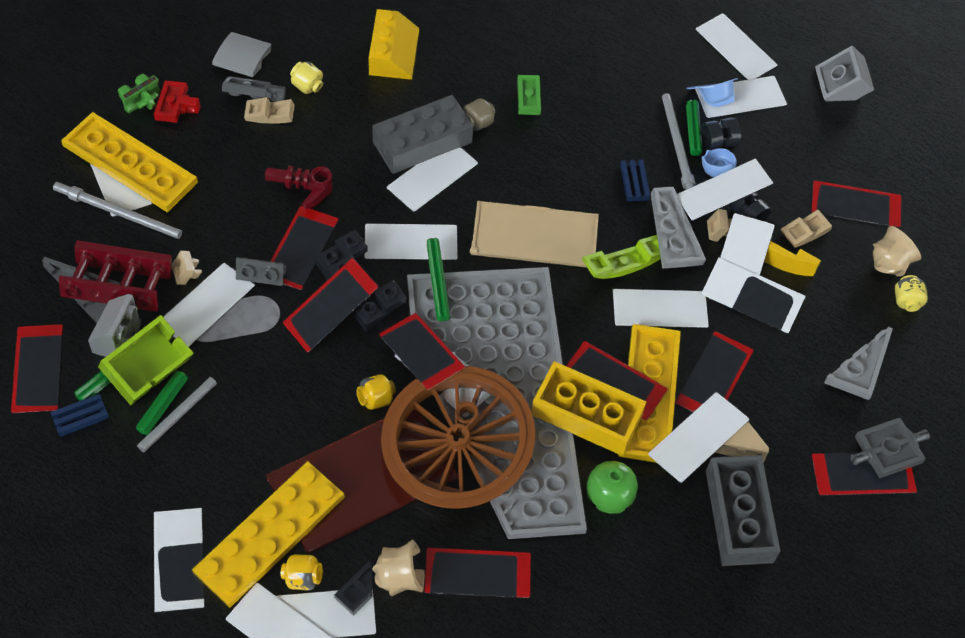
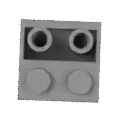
M127 294L108 301L88 340L92 353L106 357L129 340L134 333L139 331L141 319H139L133 295Z

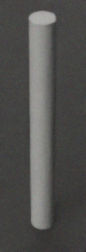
M209 377L150 432L137 447L142 452H145L217 384L216 381Z

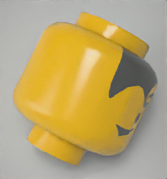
M383 374L364 378L360 382V386L357 387V397L360 404L371 410L390 405L393 395L396 393L393 381L388 380Z
M294 554L288 558L287 563L282 564L281 578L285 579L287 587L292 590L309 591L321 582L322 564L313 555Z

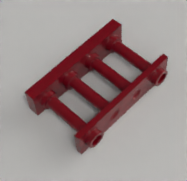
M77 240L74 249L78 266L72 277L60 275L58 278L61 297L107 304L109 300L130 294L133 295L137 309L157 312L158 298L157 291L154 289L159 278H171L173 274L172 255ZM88 266L102 268L96 281L82 279ZM112 270L125 272L120 285L106 283ZM135 274L149 276L144 289L131 287Z

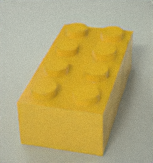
M554 361L533 400L531 412L534 417L623 456L643 415L646 401Z

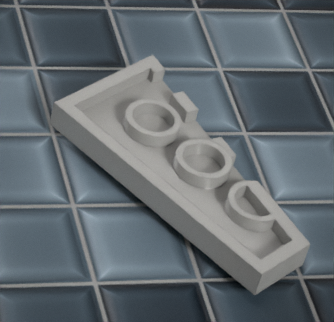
M674 187L654 188L651 192V200L662 269L703 265L706 258Z

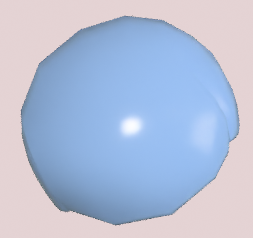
M716 148L707 150L705 156H702L703 168L713 178L736 167V157L727 149Z

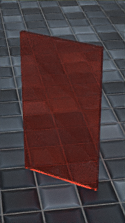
M416 409L406 419L407 422L429 428L421 413ZM384 419L266 475L267 481L275 492L308 461L344 493L345 498L301 539L304 550L307 553L416 500L415 497L407 493L395 481L386 466L381 445ZM403 428L399 442L436 438ZM437 447L400 449L401 461L405 463ZM443 453L407 470L409 473L421 477ZM447 458L427 480L440 484L449 459ZM454 467L451 469L446 484L459 478L458 472H456Z

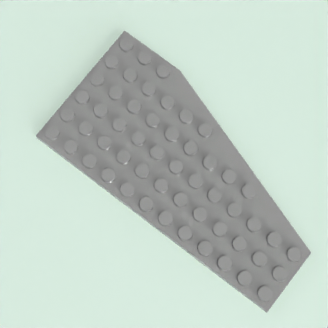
M549 268L444 273L450 319L439 322L436 318L431 274L407 275L410 316L417 313L439 339L468 366L489 370L508 380L520 391L531 410L533 400L552 363L555 361L562 364ZM439 395L453 425L456 424V409ZM490 395L477 407L479 415L496 398L495 396ZM501 402L477 428L512 412ZM469 414L466 418L462 415L461 418L469 420L474 414ZM533 416L535 445L530 462L518 481L505 493L491 500L490 503L508 539L585 534L587 528L573 434ZM512 420L480 436L519 433L520 430L517 421ZM519 440L480 444L516 454ZM476 450L502 472L512 462V460ZM468 452L484 485L498 478L496 474Z

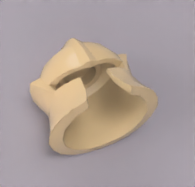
M889 226L884 238L873 244L874 267L882 273L903 276L911 263L921 260V254L913 241L896 227Z
M414 540L399 548L383 547L382 554L379 556L376 565L372 568L376 573L375 583L380 588L389 591L390 596L405 590L423 592L424 570L414 569L413 556L420 552Z

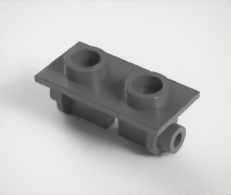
M246 257L236 258V280L283 286V275L286 274L287 266L282 262L247 259Z

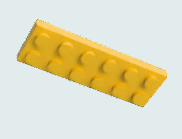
M94 112L61 140L65 148L167 213L198 183L195 175Z
M637 324L632 325L628 366L663 385L668 390L647 421L640 419L624 455L618 454V457L656 462L648 453L672 432L681 331Z
M307 461L192 569L193 573L231 608L345 498L344 493Z

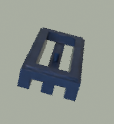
M622 160L620 167L626 200H649L650 192L643 160H639L637 163L634 160H630L629 163H626V160ZM627 169H631L635 195H632ZM636 169L639 171L643 195L640 192Z
M100 394L50 412L60 437L109 418ZM101 410V412H99V413H97V414H94V415H91V416H89V417H86V415H89V414H91V413H94V412H96V411ZM78 420V421H76V422H73V423H71V424L65 425V426H63V427L61 426V425H63V424H65V423H68V422H70V421Z

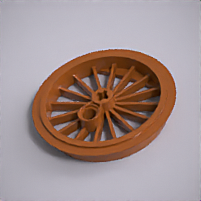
M465 366L464 369L429 390L418 379H415L398 394L384 419L381 435L382 452L392 477L407 493L416 499L442 508L474 507L499 497L510 489L522 476L533 454L535 424L527 401L513 384L489 370ZM453 388L455 389L456 424L454 425L438 395V392ZM459 388L476 389L472 402L465 401L460 403ZM484 391L495 396L496 398L479 415L476 405L481 392ZM433 395L449 428L419 404ZM501 402L512 412L477 428ZM416 409L443 432L407 422L406 419ZM466 412H469V414L472 415L474 414V416L469 420H464L461 418V416ZM512 420L517 421L520 430L519 433L480 436ZM403 428L439 438L399 442ZM519 440L516 454L480 444ZM437 447L405 463L401 461L400 449ZM476 450L512 460V462L502 472ZM468 452L496 474L498 478L484 485ZM443 453L421 477L409 473L407 470ZM457 454L459 489L445 486ZM462 454H464L481 488L464 491ZM450 456L440 484L427 480Z

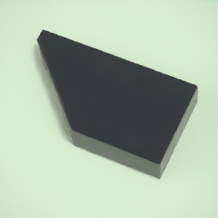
M370 561L334 594V598L353 616L372 598V563Z

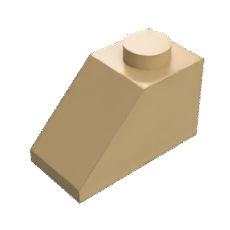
M747 422L715 453L733 457L762 455L764 462L769 452V447L751 424Z

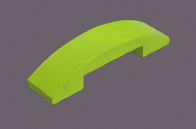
M657 235L639 240L634 247L607 255L600 251L582 257V261L593 277L601 279L627 275L661 259Z

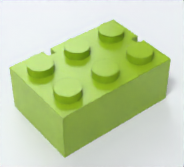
M162 315L102 359L98 366L130 405L149 392L151 387L154 388L177 370L193 355V352L179 336L172 344L169 342L174 336L175 331Z

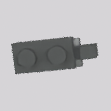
M229 76L222 84V91L229 92L233 96L250 95L254 99L267 97L272 102L285 100L286 87L271 85V82Z

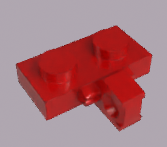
M165 81L154 112L155 120L177 123L180 113H199L201 107L199 98L186 95L188 91L187 83Z

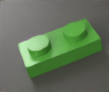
M518 75V114L540 115V76Z

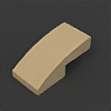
M267 97L247 100L244 118L246 121L257 123L292 122L294 103L291 99L270 102Z
M816 210L804 219L799 217L781 228V232L795 248L826 234L832 229V225L819 210Z

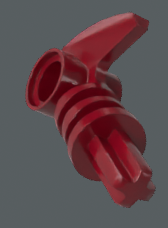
M289 165L287 170L267 168L265 172V179L267 181L285 183L288 189H291L294 184L296 189H300L301 186H304V190L310 189L312 192L302 203V207L305 209L316 206L332 192V173L326 167H316L310 173L309 169L302 172V168H298L295 171L294 166Z

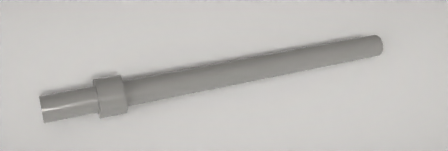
M666 93L662 95V100L682 173V186L688 190L696 186L694 175L690 172L671 96Z
M55 182L53 186L54 191L65 194L69 199L76 202L83 201L177 239L182 235V230L85 193L79 187H70L59 182Z

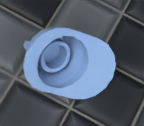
M738 78L720 84L687 87V89L698 88L707 104L720 107L735 101L733 81Z

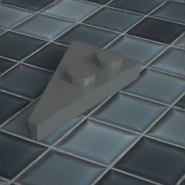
M44 257L42 260L44 268L58 283L60 275L72 277L76 270V267ZM86 271L82 279L96 281L98 275ZM108 279L106 282L118 285L121 284L120 282L111 279ZM74 299L96 323L99 321L107 305L105 303Z

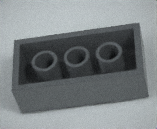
M453 95L372 125L373 143L392 174L472 143L473 125Z
M762 455L711 458L706 469V476L722 566L774 563L780 553V546Z

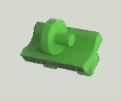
M141 74L136 78V87L133 89L128 85L118 89L126 112L131 113L137 108L141 109L144 106L150 110L155 108L154 100L161 94L158 87L159 81L156 76L153 75L149 78L145 74Z

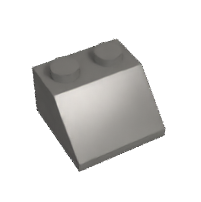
M853 46L815 66L825 101L857 100L874 90L865 57Z

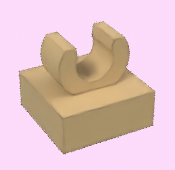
M718 209L707 220L709 240L718 241L722 236L728 235L732 219H728L727 210Z
M180 251L172 263L177 284L186 285L190 278L196 279L202 273V270L195 269L199 260L191 258L190 251Z

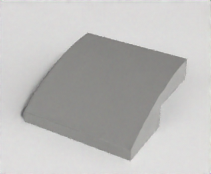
M231 32L218 49L212 65L253 77L261 69L262 60L271 52V44Z

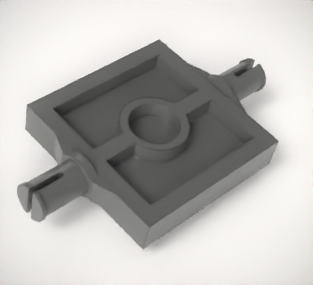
M897 418L857 432L855 438L862 448V452L852 454L851 461H854V465L868 461L879 478H883L922 464L926 458L921 452L918 443L928 440L930 435L926 429L913 434L906 428L901 418Z

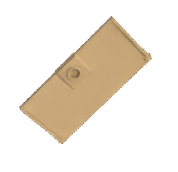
M477 201L470 253L476 256L586 267L582 257L596 253L598 214Z

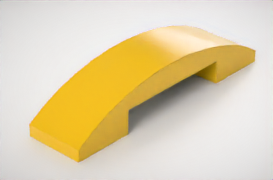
M772 241L769 243L764 262L780 270L804 276H814L821 261L802 249L795 255Z

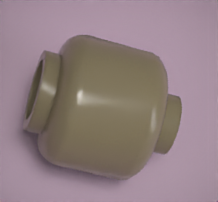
M482 98L474 100L463 108L464 113L473 125L474 131H479L491 125L494 121V106Z

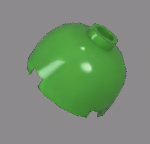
M605 461L597 465L590 473L586 485L589 501H592L598 510L609 514L625 511L635 501L638 490L637 478L632 469L624 463L617 461Z

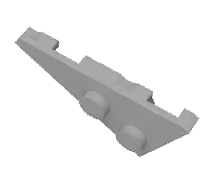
M888 327L878 333L871 342L861 347L850 359L844 361L832 374L830 373L824 383L869 400L872 396L893 328Z

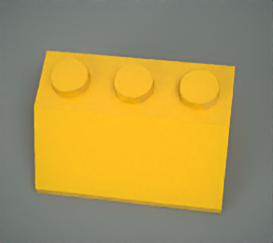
M377 9L369 53V75L412 80L419 28L398 11Z

